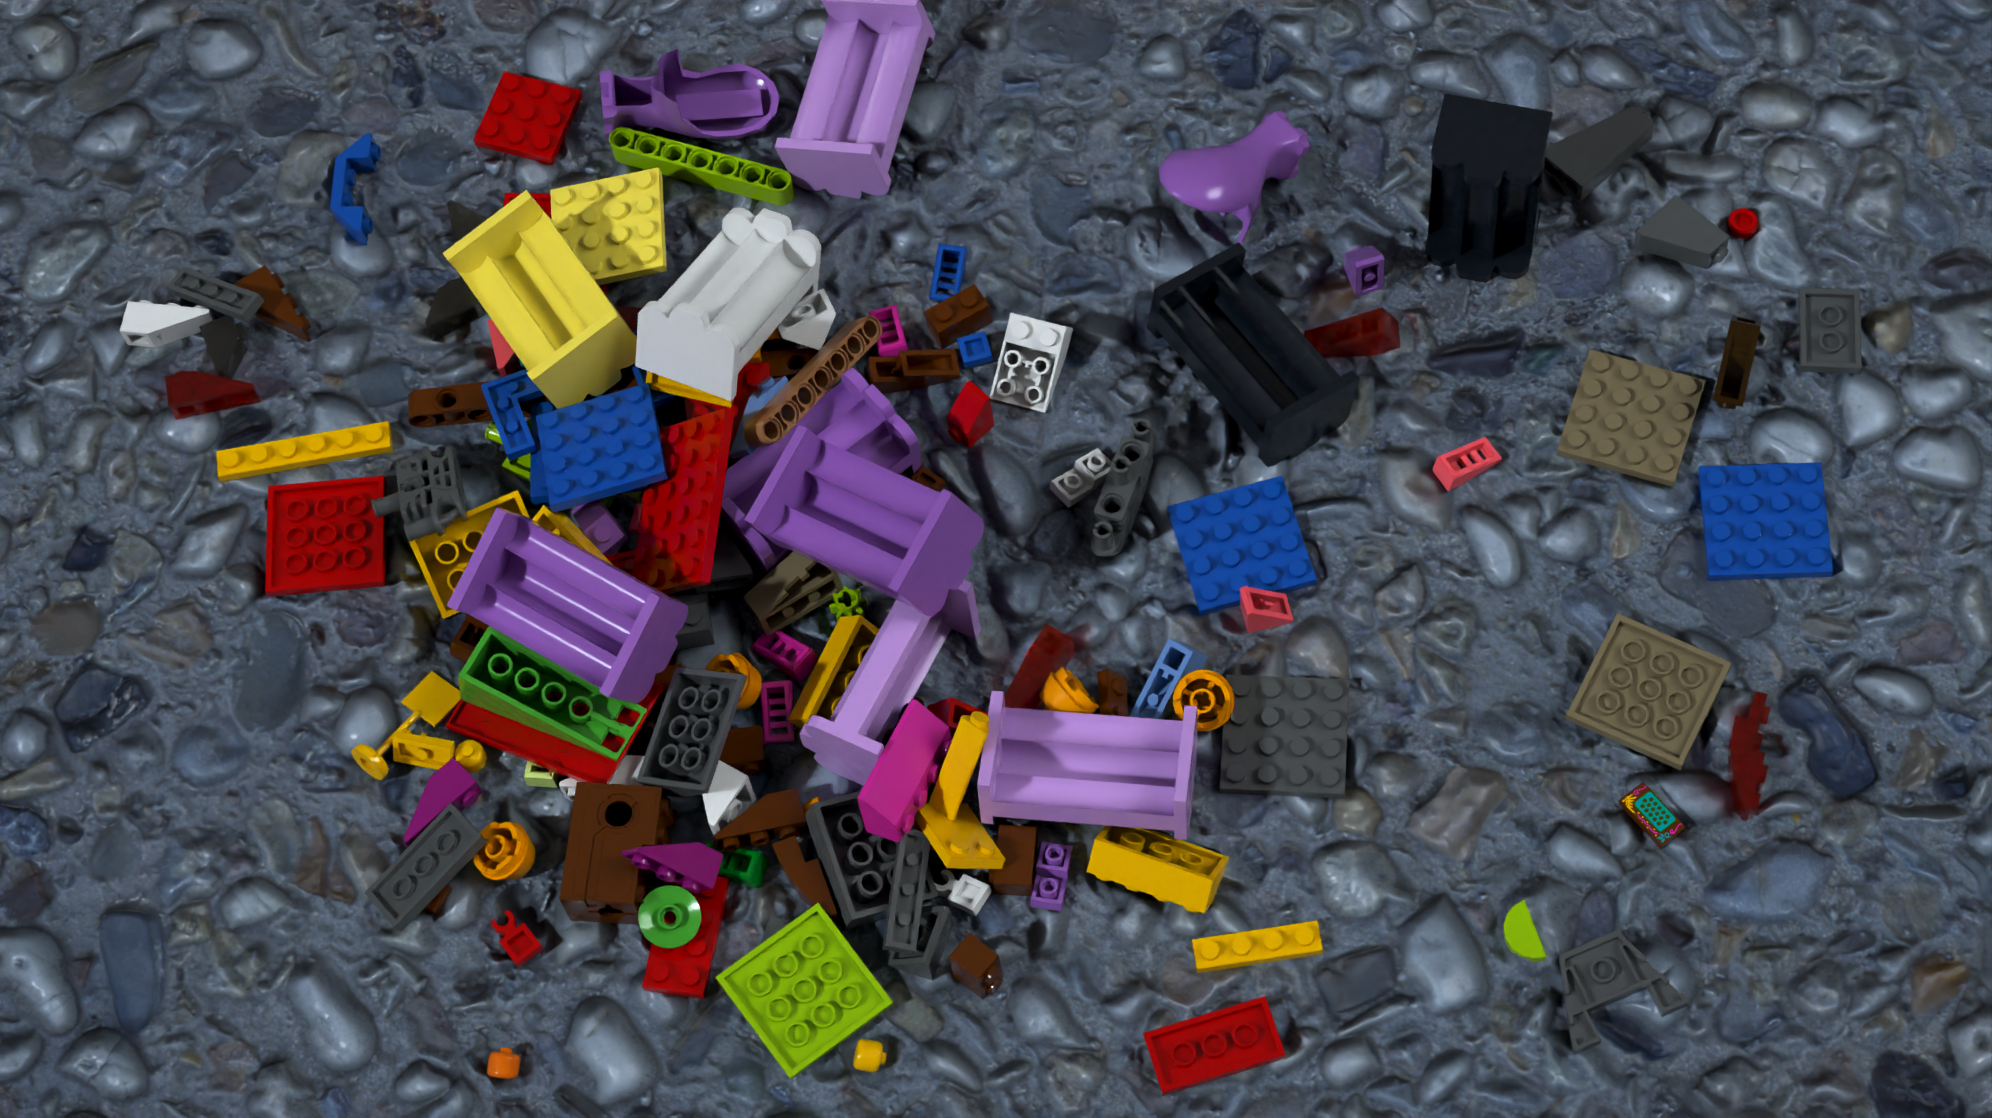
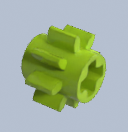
M844 586L843 590L838 594H832L835 603L830 604L829 607L831 613L836 614L837 622L843 616L861 615L865 618L862 608L868 607L866 598H861L859 588L854 591Z

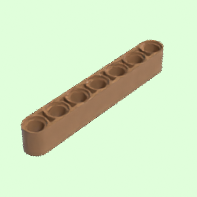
M865 316L846 323L747 423L744 428L746 443L753 448H759L779 442L841 379V375L851 368L876 343L882 334L879 320L874 316Z

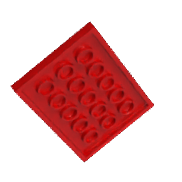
M727 408L659 429L668 479L649 484V488L643 494V509L641 520L638 524L639 535L637 547L634 551L635 561L632 576L666 595L710 584L735 414L734 411Z

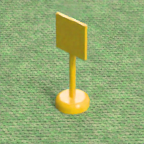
M431 671L401 701L413 713L396 731L405 732L419 717L433 727H436L461 701L460 691ZM394 733L376 751L362 743L356 745L351 750V754L358 765L375 779L382 780L388 774V765L382 755L393 744L392 737Z

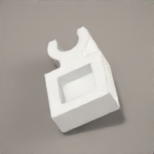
M942 870V877L948 883L943 886L934 883L938 895L942 897L948 896L947 899L950 905L976 916L992 892L990 885L966 874H963L958 881L952 872Z

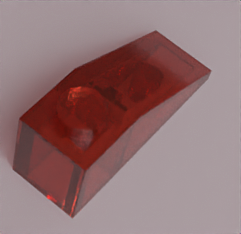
M1383 307L1304 331V336L1324 358L1374 356L1400 348L1399 322Z
M180 371L174 375L165 376L168 407L176 420L261 402V397L252 383L197 371Z

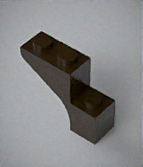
M1734 315L1731 317L1713 401H1718L1720 407L1736 409V406L1743 407L1762 321Z

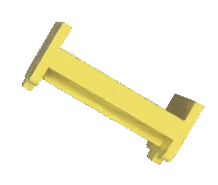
M527 190L443 252L446 259L461 275L527 369L530 379L557 409L581 403L587 394L596 397L602 395L621 380L622 374L620 369L636 362V335L559 232L554 222Z

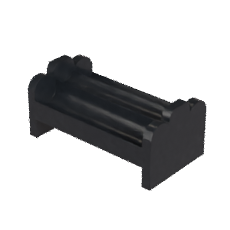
M1444 94L1431 149L1432 177L1428 237L1425 245V254L1430 263L1439 267L1455 264L1456 273L1459 278L1483 283L1488 282L1494 272H1497L1506 279H1519L1529 271L1541 216V209H1539L1547 139L1553 112Z
M1237 243L1155 288L1147 328L1155 338L1163 337L1260 448L1258 457L1267 467H1271L1281 462L1288 455L1294 459L1316 444L1322 435L1329 434L1339 428L1349 417L1360 378L1353 370L1340 377L1245 270L1243 262L1246 250L1240 243Z

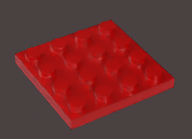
M385 476L268 486L265 592L268 597L385 586L386 515L377 518L371 500L387 496V480Z

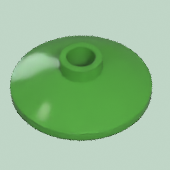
M673 885L662 886L654 889L644 898V904H641L639 908L638 922L643 935L652 944L667 949L678 948L690 942L697 934L701 924V909L696 898L686 889ZM669 912L676 915V920L672 924L664 921V916Z

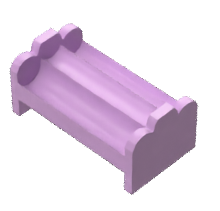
M821 0L828 13L827 22L790 138L777 137L775 149L788 173L791 175L793 182L801 188L812 191L826 189L830 194L857 199L861 198L862 192L876 196L885 195L891 184L888 171L925 49L932 46L936 33L920 0Z
M964 580L957 590L949 589L944 606L934 616L928 617L903 602L895 601L829 720L821 716L812 715L799 733L803 746L815 752L814 759L821 766L864 786L884 750L882 739L889 728L895 727L899 721L898 716L901 709L914 698L951 629L974 639L977 638L981 631L973 583Z
M991 692L988 711L989 733L982 750L977 783L982 824L995 825L996 817L1166 830L1174 831V839L1188 840L1197 762V706L1184 705L1183 721L1008 708L1005 707L1004 692Z

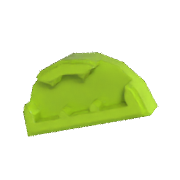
M1525 900L1513 905L1506 914L1503 925L1505 943L1512 953H1516L1522 958L1530 959L1531 962L1546 961L1545 951Z

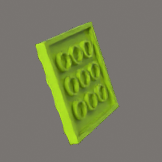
M819 903L716 976L718 983L790 1080L893 1005V1001Z

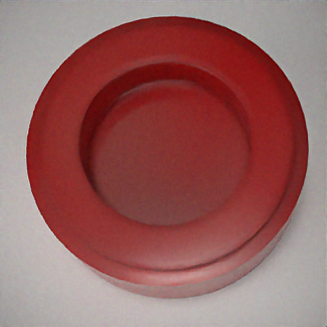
M1736 209L1729 215L1728 230L1737 238H1749L1756 232L1758 218L1749 209Z

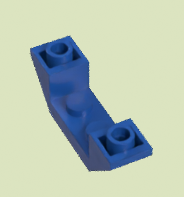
M371 133L362 136L335 158L330 208L336 221L361 245H367L368 234H372L373 222L372 218L368 217L363 206H353L351 188L356 184V173L375 172L376 161L381 159L380 145L375 143Z

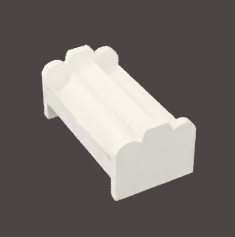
M737 207L731 209L722 220V230L659 301H649L638 313L635 366L732 401L737 392L738 373L801 298L817 292L821 257V244L818 238L806 230L793 231L789 217L763 208L755 217L744 208Z

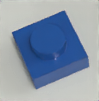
M985 331L957 338L965 369L993 361Z

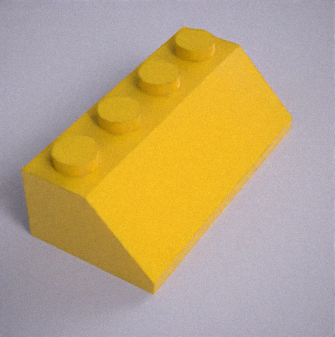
M861 615L839 618L788 718L791 723L802 730L812 715L821 716L829 720L877 635L879 629Z
M1105 826L1094 840L1086 872L1094 874L1100 880L1114 881L1122 884L1128 890L1142 891L1153 895L1159 901L1179 904L1187 911L1205 913L1214 900L1230 857L1183 840L1174 839V837L1151 829Z

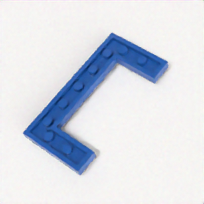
M637 330L632 331L637 337ZM635 363L630 365L637 384L646 383L647 370L636 367ZM527 369L480 385L509 461L537 451L519 404L544 396V393L530 379ZM652 390L655 408L676 401V397L673 394Z

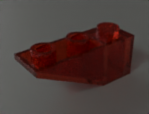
M1046 624L1029 648L1005 695V707L1037 708L1042 701L1039 694L1051 672L1055 673L1062 666L1065 668L1075 654L1071 637Z

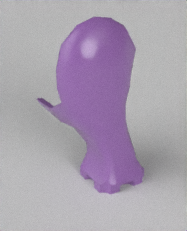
M678 49L661 56L658 61V75L645 78H629L615 75L611 70L600 71L605 139H609L610 133L616 128L626 127L633 129L638 126L662 128L688 137L717 140L740 139L764 131L777 115L780 96L774 82L760 70L740 63L715 67L701 73L684 70Z
M1284 112L1265 114L1260 125L1240 140L1231 144L1172 151L1166 156L1158 169L1160 182L1169 194L1186 205L1208 213H1220L1223 217L1227 212L1240 218L1243 222V228L1237 242L1242 245L1252 221L1261 206L1262 186L1265 180L1271 177L1282 181L1296 177L1299 171L1297 164L1301 156L1306 155L1310 148V144L1307 141L1308 134L1302 128L1293 127L1288 122L1289 117Z

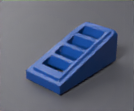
M938 243L929 300L942 302L961 291L968 257L967 247ZM944 258L959 259L958 263L944 262ZM942 267L957 269V273L942 272ZM940 278L954 279L955 284L939 281ZM938 288L953 290V295L937 293Z

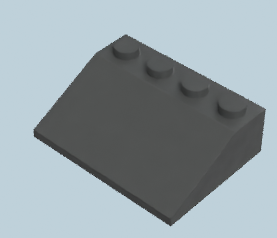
M675 667L636 782L643 786L663 787L666 796L683 798L708 793L747 676L744 674Z
M861 791L812 803L805 814L843 931L887 918L897 842L866 832L857 799ZM929 866L927 867L923 903L939 897Z

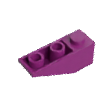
M454 758L450 759L429 778L403 838L407 847L450 803L462 811L464 808L474 805L479 795L482 794L476 780Z
M700 842L636 847L621 852V856L631 860L633 866L652 870L657 873L656 876L659 879L668 882L674 881L682 885V888L691 894H699L701 891L714 888L724 855Z

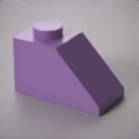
M1373 245L1364 248L1356 247L1348 253H1344V269L1355 297L1383 289L1385 259L1383 254Z
M600 499L579 505L571 512L584 534L604 556L613 555L631 540Z

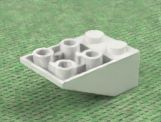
M1010 313L989 398L1046 413L1067 355L1073 328Z

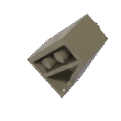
M792 551L749 590L743 598L752 617L768 637L833 599L832 594H838L843 590V586L835 570Z

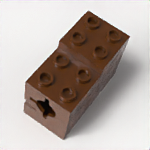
M576 783L559 898L571 921L639 925V908L641 904H644V898L649 893V886L655 883L656 872L633 866L631 860L621 856V852L636 847L672 844L671 838H668L669 829L675 826L676 812L671 808V800L667 798L663 787Z

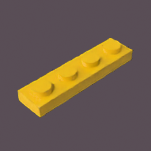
M1318 921L1192 939L1197 973L1323 954Z

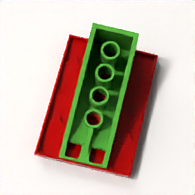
M488 626L458 675L461 701L446 723V728L579 782L609 784L638 733L643 728L651 711L658 703L665 685L654 681L647 696L639 703L609 698L600 693V688Z

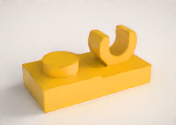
M409 729L405 732L396 731L392 737L393 761L439 770L450 759H455L454 741L430 737L424 732L421 736L415 735Z

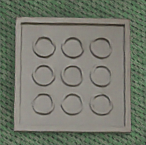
M1590 349L1556 455L1674 487L1706 380Z
M1617 613L1566 714L1565 720L1681 771L1732 663Z

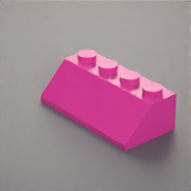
M911 699L857 797L866 832L898 843L901 842L904 834L909 833L912 829L914 816L918 808L924 806L928 796L927 791L931 784L936 783L941 771V765L952 742L949 727L917 700Z

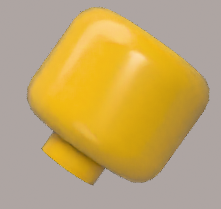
M465 740L458 744L455 749V760L468 773L478 772L485 766L487 755L479 742Z
M860 1039L855 1048L854 1068L871 1073L877 1072L880 1065H884L887 1053L883 1052V1045L878 1041Z

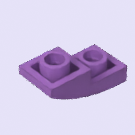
M1042 842L1036 866L1031 907L1062 912L1073 846Z

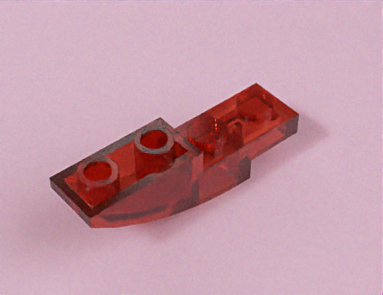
M1755 691L1748 718L1735 716L1728 749L1730 790L1738 814L1745 821L1748 820L1750 810L1757 812L1761 793L1755 792L1757 783L1764 784L1768 765L1763 764L1765 753L1759 751L1764 734L1758 733L1760 723L1766 725L1771 707L1765 705L1768 694Z

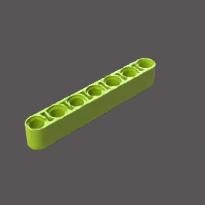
M626 127L616 128L609 135V143L614 158L622 164L644 170L659 167L663 175L779 206L788 205L795 197L791 175L783 169Z

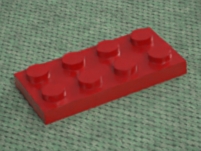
M717 876L713 889L701 891L699 894H692L698 901L701 909V924L697 934L690 942L672 949L661 948L651 943L642 984L644 991L705 999L730 885L728 877ZM665 881V885H664V886L673 885V886L682 887V885H680V884H678V883H676V882H674V881H673V882ZM669 912L664 916V921L668 924H672L676 920L674 913Z
M1266 996L1143 1033L1162 1096L1286 1058Z

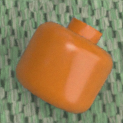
M500 1047L499 1052L493 1051L489 1055L487 1074L496 1078L516 1079L519 1074L520 1056L513 1054V1049Z

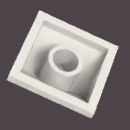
M824 288L801 298L780 323L778 329L783 339L817 350L822 348L836 315Z

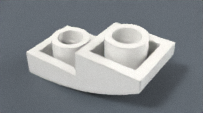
M1096 448L1077 459L1074 468L1052 480L1049 488L1069 508L1105 482L1112 462Z

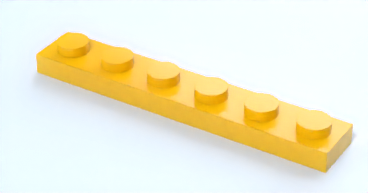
M388 421L219 450L216 451L218 478L223 482L393 452L391 426Z

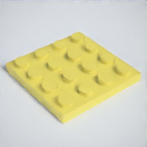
M659 167L550 190L551 220L598 285L667 271L662 172Z

